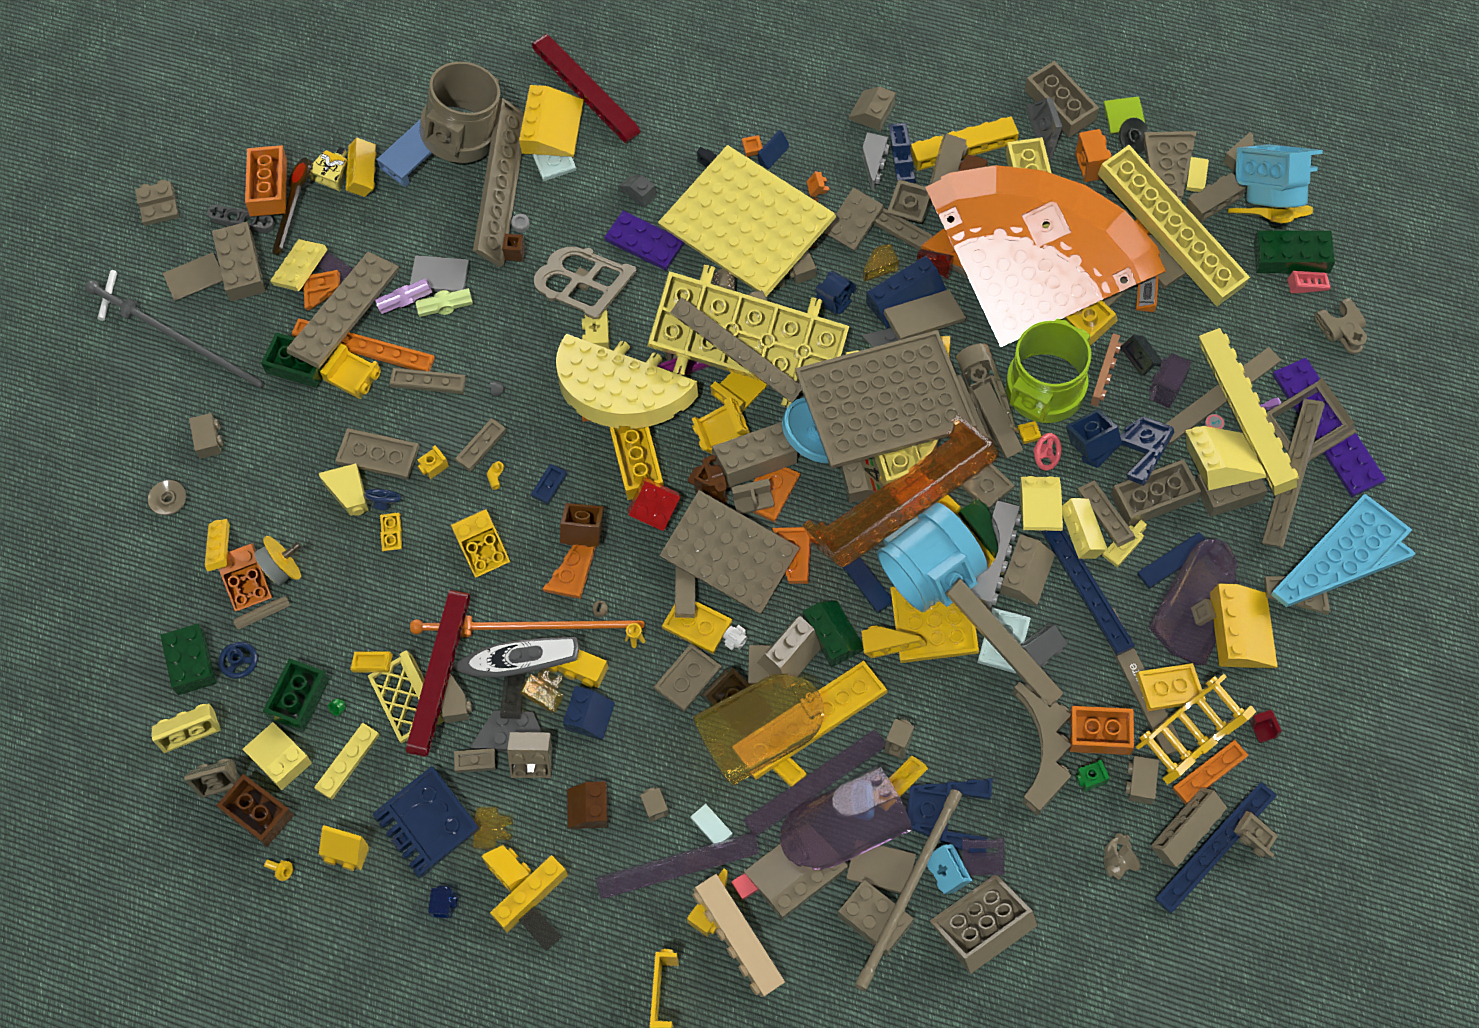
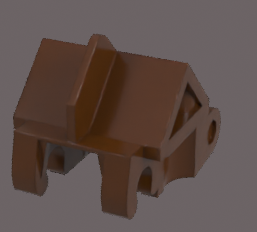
M711 455L702 459V466L695 467L687 481L695 486V493L700 490L725 505L727 503L725 476L719 465H710L711 462L716 461V456Z

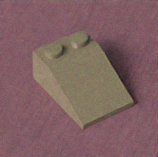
M222 759L216 764L198 766L197 769L191 770L184 776V779L200 798L229 791L238 781L239 776L237 765L233 760Z

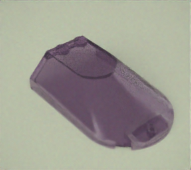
M1219 539L1203 540L1192 549L1163 599L1149 628L1169 653L1194 665H1206L1216 644L1213 619L1202 626L1196 625L1191 607L1206 598L1211 600L1210 592L1218 584H1240V580H1236L1238 564L1235 555L1230 547Z
M875 766L795 808L782 825L780 844L785 856L799 867L802 865L812 867L813 870H822L837 866L911 831L912 826L898 793L882 768Z

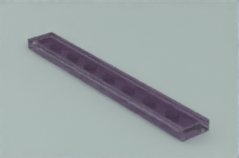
M874 729L743 820L756 838L885 748L886 743Z
M753 832L595 878L600 898L604 899L760 853Z

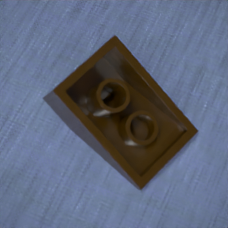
M727 667L700 695L716 713L744 738L750 736L774 711L734 668Z

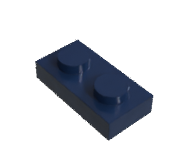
M550 464L532 491V498L549 505L566 478L567 472Z

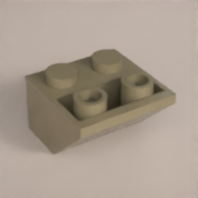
M510 732L507 752L511 778H551L552 745L550 733Z

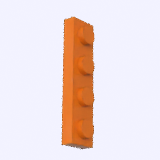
M1234 740L1175 785L1172 790L1186 805L1201 787L1206 789L1245 760L1248 754Z

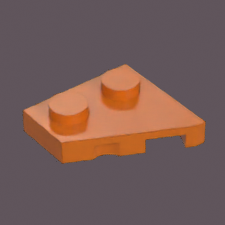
M338 270L309 276L304 284V307L307 311L329 298L339 287L341 279Z

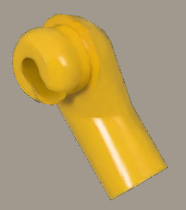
M500 461L493 463L487 472L492 490L500 488L498 477L504 468L503 463Z

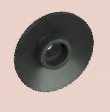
M1129 118L1122 123L1119 130V139L1122 146L1125 148L1130 145L1136 153L1145 150L1143 135L1144 132H1149L1147 125L1141 119Z

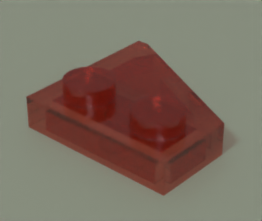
M920 249L917 254V261L924 256L928 257L937 268L939 274L949 279L952 274L954 256Z

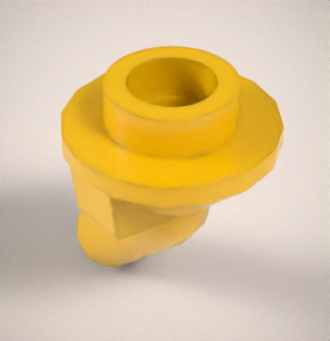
M267 859L264 867L275 871V877L280 881L289 879L293 873V865L289 861L281 860L280 863H276Z

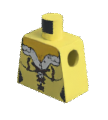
M340 147L335 154L327 150L324 151L312 164L309 174L310 179L341 191L347 175V159L345 158L347 151Z

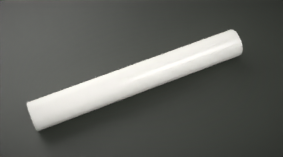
M114 270L110 271L105 291L112 294L117 272ZM104 298L102 299L97 318L101 321L105 320L109 301Z

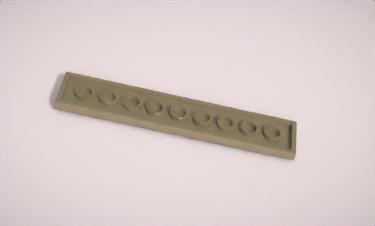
M504 98L499 99L473 248V252L497 267L504 266L505 262L502 247L504 236L509 234L522 154L519 138L524 118V112Z

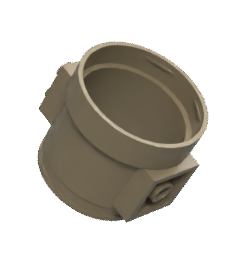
M451 62L439 67L430 79L427 104L423 108L420 120L419 133L426 148L439 158L456 163L473 162L486 156L490 151L500 97L499 79L495 78L485 68L469 62ZM448 107L465 108L475 113L459 112Z

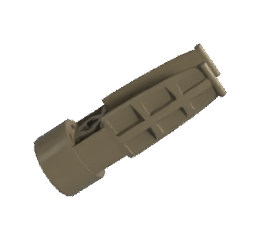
M980 343L961 350L956 358L988 439L995 443L994 435L972 391L989 382L991 386L994 385L1010 428L1015 433H1018L1019 430L1015 427L1009 401L989 346ZM991 369L993 370L994 376L989 373ZM969 378H972L975 383L971 385Z

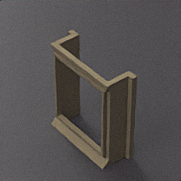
M1322 377L1313 385L1268 411L1266 418L1268 423L1272 422L1277 438H1280L1282 445L1289 452L1291 442L1274 418L1318 391L1342 425L1313 443L1308 462L1357 433L1353 420Z

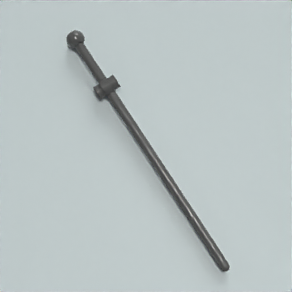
M90 280L85 284L87 293L91 295L97 294L120 307L119 315L130 319L131 315H134L259 388L264 386L261 380L139 311L135 307L137 304L135 300L126 298L124 302L101 289L94 280Z

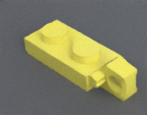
M1140 520L1135 527L1130 525L1129 528L1134 533L1135 540L1120 547H1117L1113 542L1102 556L1118 568L1144 538L1142 532L1146 529L1147 524Z

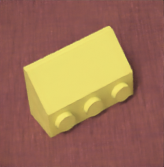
M201 704L194 710L181 712L174 718L161 720L152 726V740L163 753H167L219 732L221 728L210 704Z

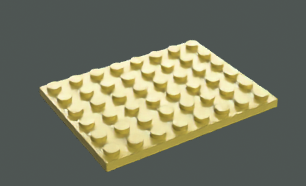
M727 145L661 218L658 224L757 292L762 290L765 297H767L832 223L836 215Z

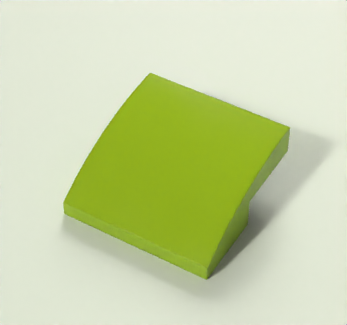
M1139 97L1103 101L1109 135L1118 134L1122 123L1129 118H1139L1145 123Z

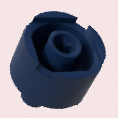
M830 271L823 283H819L815 289V293H817L816 301L818 299L822 300L821 306L833 314H841L852 301L850 296L852 293L855 295L856 284L837 272Z

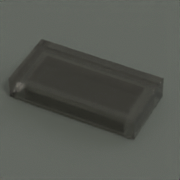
M535 906L519 919V922L546 952L562 938Z

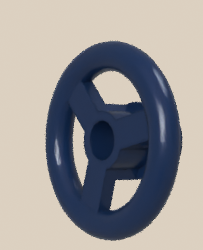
M369 489L363 493L364 498L373 501V508L378 510H388L389 503H397L401 500L400 494L385 489Z
M246 642L231 643L222 650L219 656V668L229 678L239 679L246 677L257 665V652L253 646ZM237 648L247 649L251 657H245L242 651ZM226 655L228 661L231 663V665L228 668L225 667L224 663ZM250 664L243 672L233 673L237 666Z

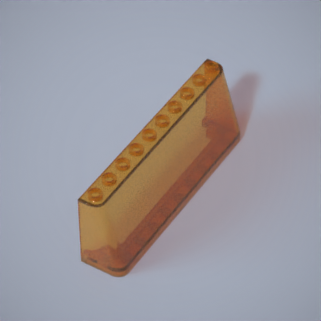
M957 415L951 420L953 423L952 431L949 430L947 432L950 440L908 469L909 473L886 484L827 527L822 521L819 524H814L811 520H808L802 526L813 545L839 567H845L993 463L997 457V450L994 444L960 415Z

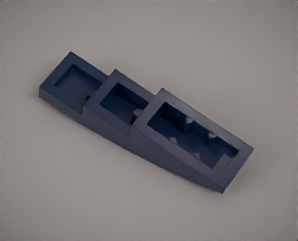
M906 123L888 124L896 181L898 182L899 179L915 184L911 144Z

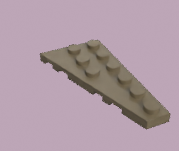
M1197 131L1144 132L1143 140L1147 165L1176 197L1182 201Z

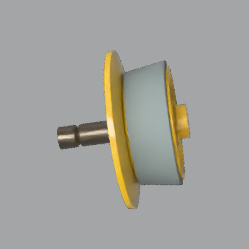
M265 536L263 538L265 546L254 553L262 571L278 585H283L289 577L299 580L301 573L291 556L301 549L302 545L297 541L285 550L275 539Z

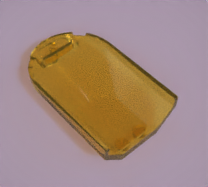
M776 674L766 677L693 716V720L707 750L722 775L731 786H734L808 743L817 734L822 725L824 706L820 693L808 680L802 677L788 676V674Z

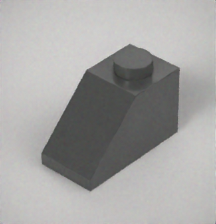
M630 175L618 186L620 190L643 208L656 198L655 185L642 175Z

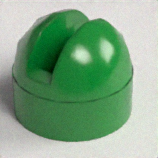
M339 698L332 700L328 704L329 711L335 716L341 715L346 708L345 702Z

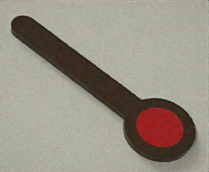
M308 158L299 160L289 177L291 190L286 203V213H283L272 253L276 256L282 251L300 188L307 180L311 171L312 163Z

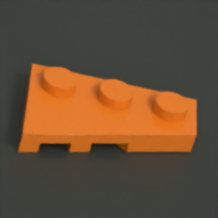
M573 545L564 557L561 566L553 573L549 583H546L543 587V591L581 599L596 546Z

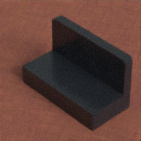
M1132 335L1120 347L1141 376H1145L1154 366H1162L1164 364L1144 336Z

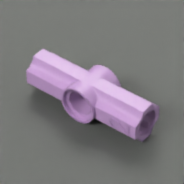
M425 278L409 286L405 285L393 290L392 293L384 295L375 301L379 311L383 314L397 307L401 308L413 303L416 299L432 293V290Z

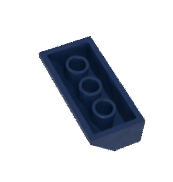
M924 256L867 291L866 304L888 329L891 326L883 314L884 309L946 291V288L935 265L927 256Z

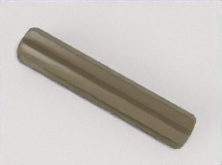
M283 596L233 620L234 625L237 629H241L289 607L290 603L287 597Z

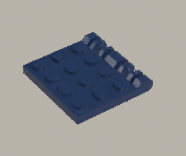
M433 766L428 768L372 814L374 819L380 822L381 828L387 827L394 819L396 820L397 824L389 829L386 835L388 838H392L391 842L399 852H403L402 857L404 859L410 858L418 850L420 855L409 864L410 868L414 869L413 872L418 878H422L429 873L436 864L480 830Z

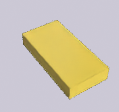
M1191 157L1186 190L1200 192L1204 189L1208 159Z

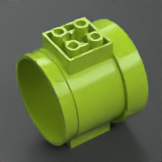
M1056 318L1055 321L1036 323L1025 330L1018 340L1015 357L1008 368L1006 393L1010 405L1022 416L1041 423L1063 421L1075 414L1082 406L1088 388V370L1091 362V348L1088 343L1090 334L1084 329H1078L1068 321L1060 320L1059 318ZM1035 355H1054L1072 364L1080 375L1066 383H1044L1029 375L1023 368L1021 361Z

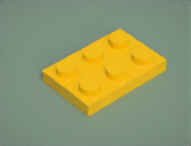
M695 601L694 618L675 617L674 604L662 625V629L714 655L723 639L724 633L732 624V619Z
M1193 663L1139 671L1136 674L1148 711L1183 706L1202 691Z

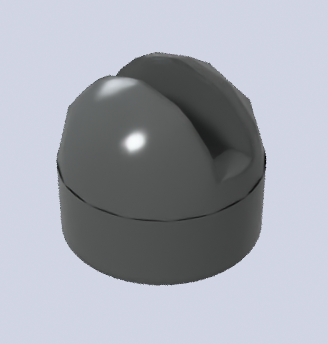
M497 381L490 382L492 397L501 395L504 390L502 383Z

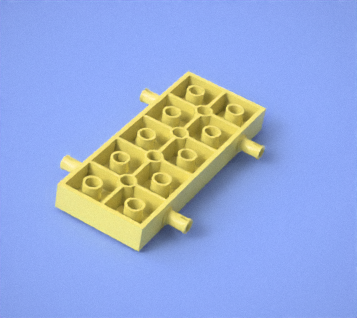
M704 265L700 280L669 271L647 347L676 355L677 360L673 373L677 374L681 367L679 373L681 376L685 375L688 360H693L760 380L670 314L682 297L799 383L795 374V368L841 356L849 326L818 317L822 300L818 299L816 301L817 298L810 299L808 311L805 313L713 285L711 280L715 268L711 266L709 273H707L709 265ZM783 397L781 406L785 407L787 405L788 408L791 402Z

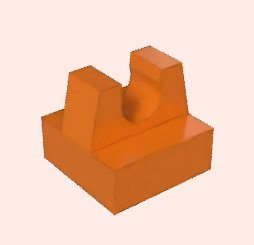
M815 171L806 181L809 194L812 197H817L818 194H826L829 191V187L825 186L827 178L822 177L821 172Z

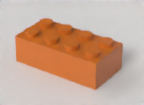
M283 145L247 148L245 204L250 216L286 213L287 158Z

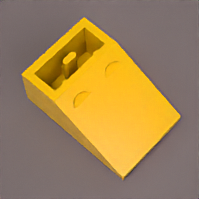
M487 509L450 525L475 578L510 562Z

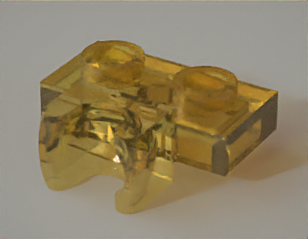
M546 668L539 672L537 678L529 675L520 694L554 713L563 697V694L555 690L558 688L562 676L558 675L551 680L548 676L550 669Z
M478 807L475 823L480 830L474 834L473 848L495 849L496 839L510 840L512 836L507 831H503V828L507 825H512L513 820L509 816H498L499 809L496 807Z

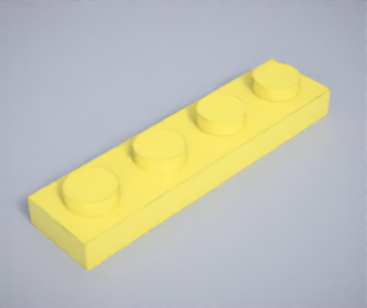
M362 723L316 784L315 790L332 800L380 734Z

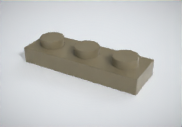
M491 418L455 458L456 462L471 472L507 432L506 428Z

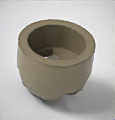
M596 601L593 604L592 610L596 617L607 615L608 606L604 601ZM599 605H601L600 612H597Z

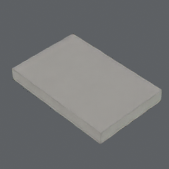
M415 256L410 285L426 278L432 292L449 291L451 293L464 290L469 260Z

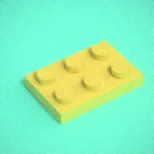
M299 239L270 282L274 286L300 291L328 249L323 244Z

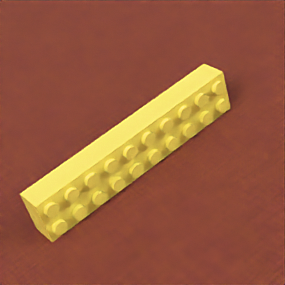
M1130 145L1102 163L1098 172L1100 178L1216 306H1219L1246 285L1250 278Z

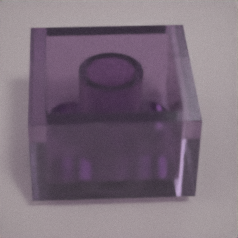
M1172 352L1168 359L1164 358L1159 372H1156L1152 380V385L1149 389L1152 392L1150 400L1170 409L1187 378L1192 362Z

